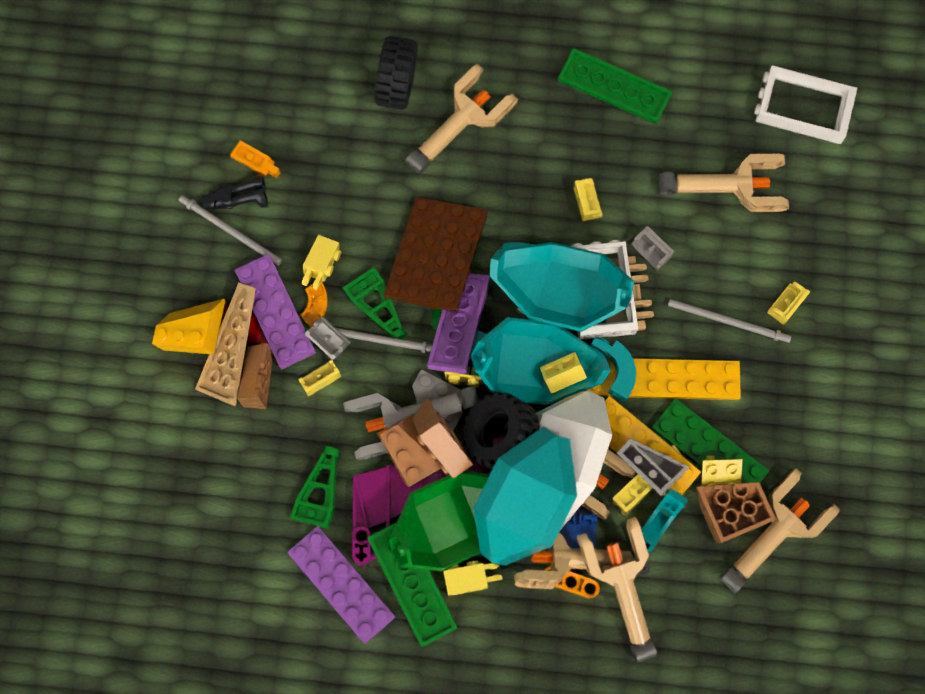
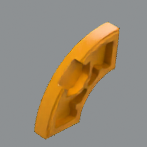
M323 282L318 290L313 289V284L305 289L308 295V304L300 316L309 328H312L314 323L322 316L324 317L327 310L328 298Z

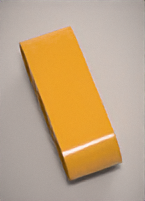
M551 566L547 567L544 571L551 570ZM570 571L555 586L585 598H593L599 593V584L595 580ZM573 577L576 581L575 587H567L565 579ZM587 583H591L595 588V592L592 595L587 594L584 590Z

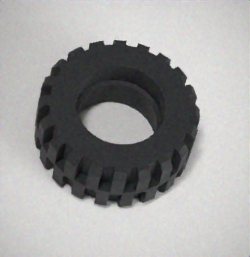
M391 35L385 38L375 83L374 101L378 106L397 110L407 108L418 52V43L415 40Z
M495 392L484 396L485 399H479L476 402L477 405L475 407L472 406L469 410L470 414L465 417L464 422L466 423L462 427V433H464L462 441L465 445L466 453L469 454L473 461L493 470L500 456L540 429V425L537 424L539 419L535 414V410L524 401L506 392ZM509 418V429L505 438L493 447V434L496 427L503 420Z

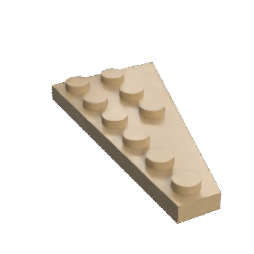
M238 283L219 329L214 355L209 354L195 390L236 406L256 290L242 283Z

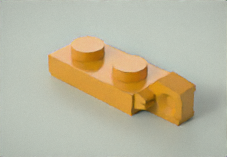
M239 141L230 154L232 159L264 176L269 174L277 178L281 173L279 168L274 166L275 163L269 156L242 141Z

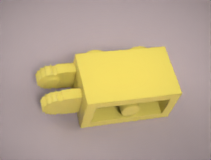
M321 235L317 236L303 264V274L305 276L303 277L302 285L307 286L312 277L316 279L313 283V289L318 290L322 281L325 282L327 276H331L334 268L333 264L339 260L341 255L339 242Z
M478 561L468 562L466 567L459 568V565H454L444 571L448 596L488 589L487 583L502 580V575L497 574L486 577L485 570L497 569L500 565L493 563L483 565V563L479 564Z

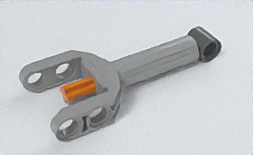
M476 387L460 390V396L458 393H453L431 399L436 413L439 412L442 416L461 412L462 409L469 411L472 406L475 407L477 405L476 402L479 400ZM379 393L347 401L343 405L345 412L355 413L381 406L383 417L366 421V428L368 433L387 428L410 414L415 416L423 402L402 408ZM377 442L360 447L354 454L356 460H364L387 454V451L382 442Z

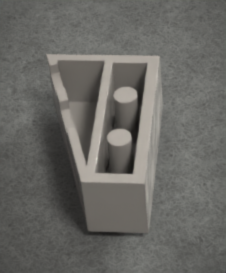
M630 439L617 452L618 456L661 497L689 469L688 465L678 462L633 439Z

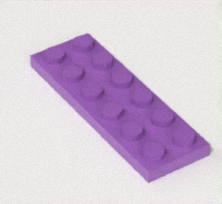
M267 254L235 269L240 283L256 289L252 309L280 369L282 370L316 354L310 339L305 335L306 330L271 256Z
M470 273L458 313L442 310L427 364L428 369L467 374L491 281L490 275Z
M318 526L287 552L364 644L368 643L396 618Z

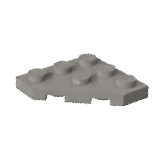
M422 369L412 385L417 403L424 402L426 398L431 400L453 393H458L460 396V389ZM464 409L461 412L442 416L448 425L447 427H450L453 432L465 412Z

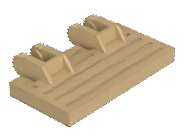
M635 256L628 257L630 272L647 269L646 264H636ZM618 258L610 259L619 267ZM648 275L631 276L634 283L649 280ZM634 285L635 309L651 306L652 300H642L640 285ZM626 309L605 319L606 323L627 321ZM636 312L637 319L651 318L654 316V312ZM645 320L637 321L638 331L645 330Z

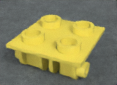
M469 366L467 375L445 372V380H448L450 384L460 385V382L468 383L467 386L476 388L484 384V381L477 374L474 367H472L471 375H469Z
M707 456L703 460L701 486L741 484L742 459L715 460L714 456Z

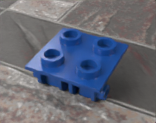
M577 509L559 533L563 535L570 548L580 549L577 536L586 533L588 539L593 544V548L596 549L597 514H593V512L587 509Z

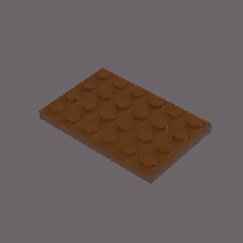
M416 197L384 292V297L386 299L458 313L488 211L486 209Z

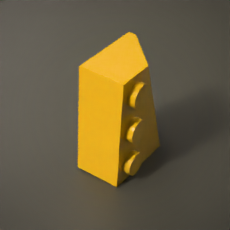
M225 299L169 313L156 325L152 344L163 351L214 355Z

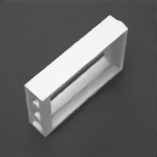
M771 66L769 72L765 71L762 80L765 85L764 88L761 87L758 96L761 101L760 104L757 103L754 114L757 115L755 122L838 144L843 142L849 126L857 92L856 87ZM774 80L841 96L834 130L768 113L767 108Z
M612 240L603 244L601 242H592L590 245H582L581 243L571 245V247L602 254L617 253L619 268L631 278L626 242ZM633 293L632 299L626 308L627 321L596 324L583 332L577 331L578 338L582 340L595 337L635 335L638 331V322Z

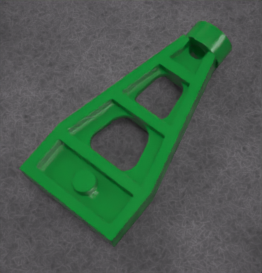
M374 267L342 287L351 302L387 332L390 337L404 339L407 336L406 331L401 326L392 300L384 297L386 284ZM376 290L380 293L382 303L373 308L364 302V297ZM385 307L388 308L392 315V318L387 322H383L377 316V313Z
M325 446L324 452L295 500L290 519L329 529L335 510L337 459L340 450ZM321 469L330 471L327 484L316 481ZM317 487L325 490V502L323 505L309 503L308 501L312 490Z

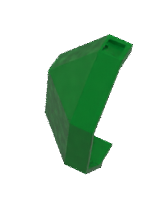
M463 471L455 478L448 475L409 494L389 539L391 552L401 567L444 571L480 553L473 508L490 474Z

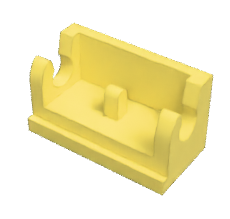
M593 179L576 180L573 188L582 222L601 218L603 214L600 209Z
M797 282L790 283L767 313L784 325L810 291Z
M576 352L540 367L551 394L587 378Z
M331 359L328 363L298 380L309 397L339 379L341 374Z
M637 474L612 498L613 504L621 509V513L626 516L653 488Z

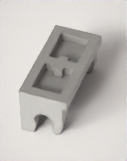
M648 226L631 243V246L657 271L674 254V250Z
M323 316L305 333L332 360L337 358L351 343Z

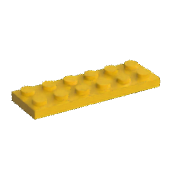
M609 396L605 401L612 431L609 447L617 453L630 439H633L678 462L688 465L689 469L671 487L683 495L702 471L613 397Z

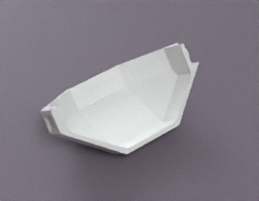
M589 390L566 397L535 413L539 419L537 424L540 425V429L546 427L557 436L569 438L571 443L577 498L563 526L595 489L612 438L605 400Z

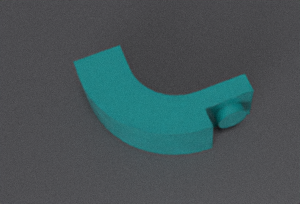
M595 337L591 347L606 356L616 369V380L608 394L625 403L636 381L634 360L625 346L617 340L613 346H610L607 340Z
M672 488L662 498L641 528L648 554L653 550L670 523L688 501L682 494Z

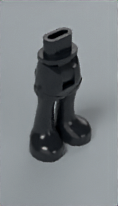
M258 174L249 181L232 186L226 185L214 191H209V194L201 195L203 208H212V210L233 209L235 206L250 202H256L261 208H267L269 204L265 192L264 177L262 174ZM248 190H256L239 196L234 195Z

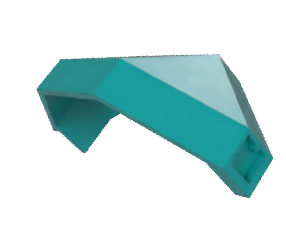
M549 242L497 250L491 258L490 277L530 320L583 332L626 309L632 299L634 280L602 253Z
M507 317L479 340L471 354L475 371L492 393L506 392L525 403L548 405L603 384L611 371L606 356L563 327L534 320ZM576 352L587 378L551 394L540 367Z
M542 427L498 458L473 508L480 553L491 563L508 565L553 545L577 498L569 438L557 436L546 427Z

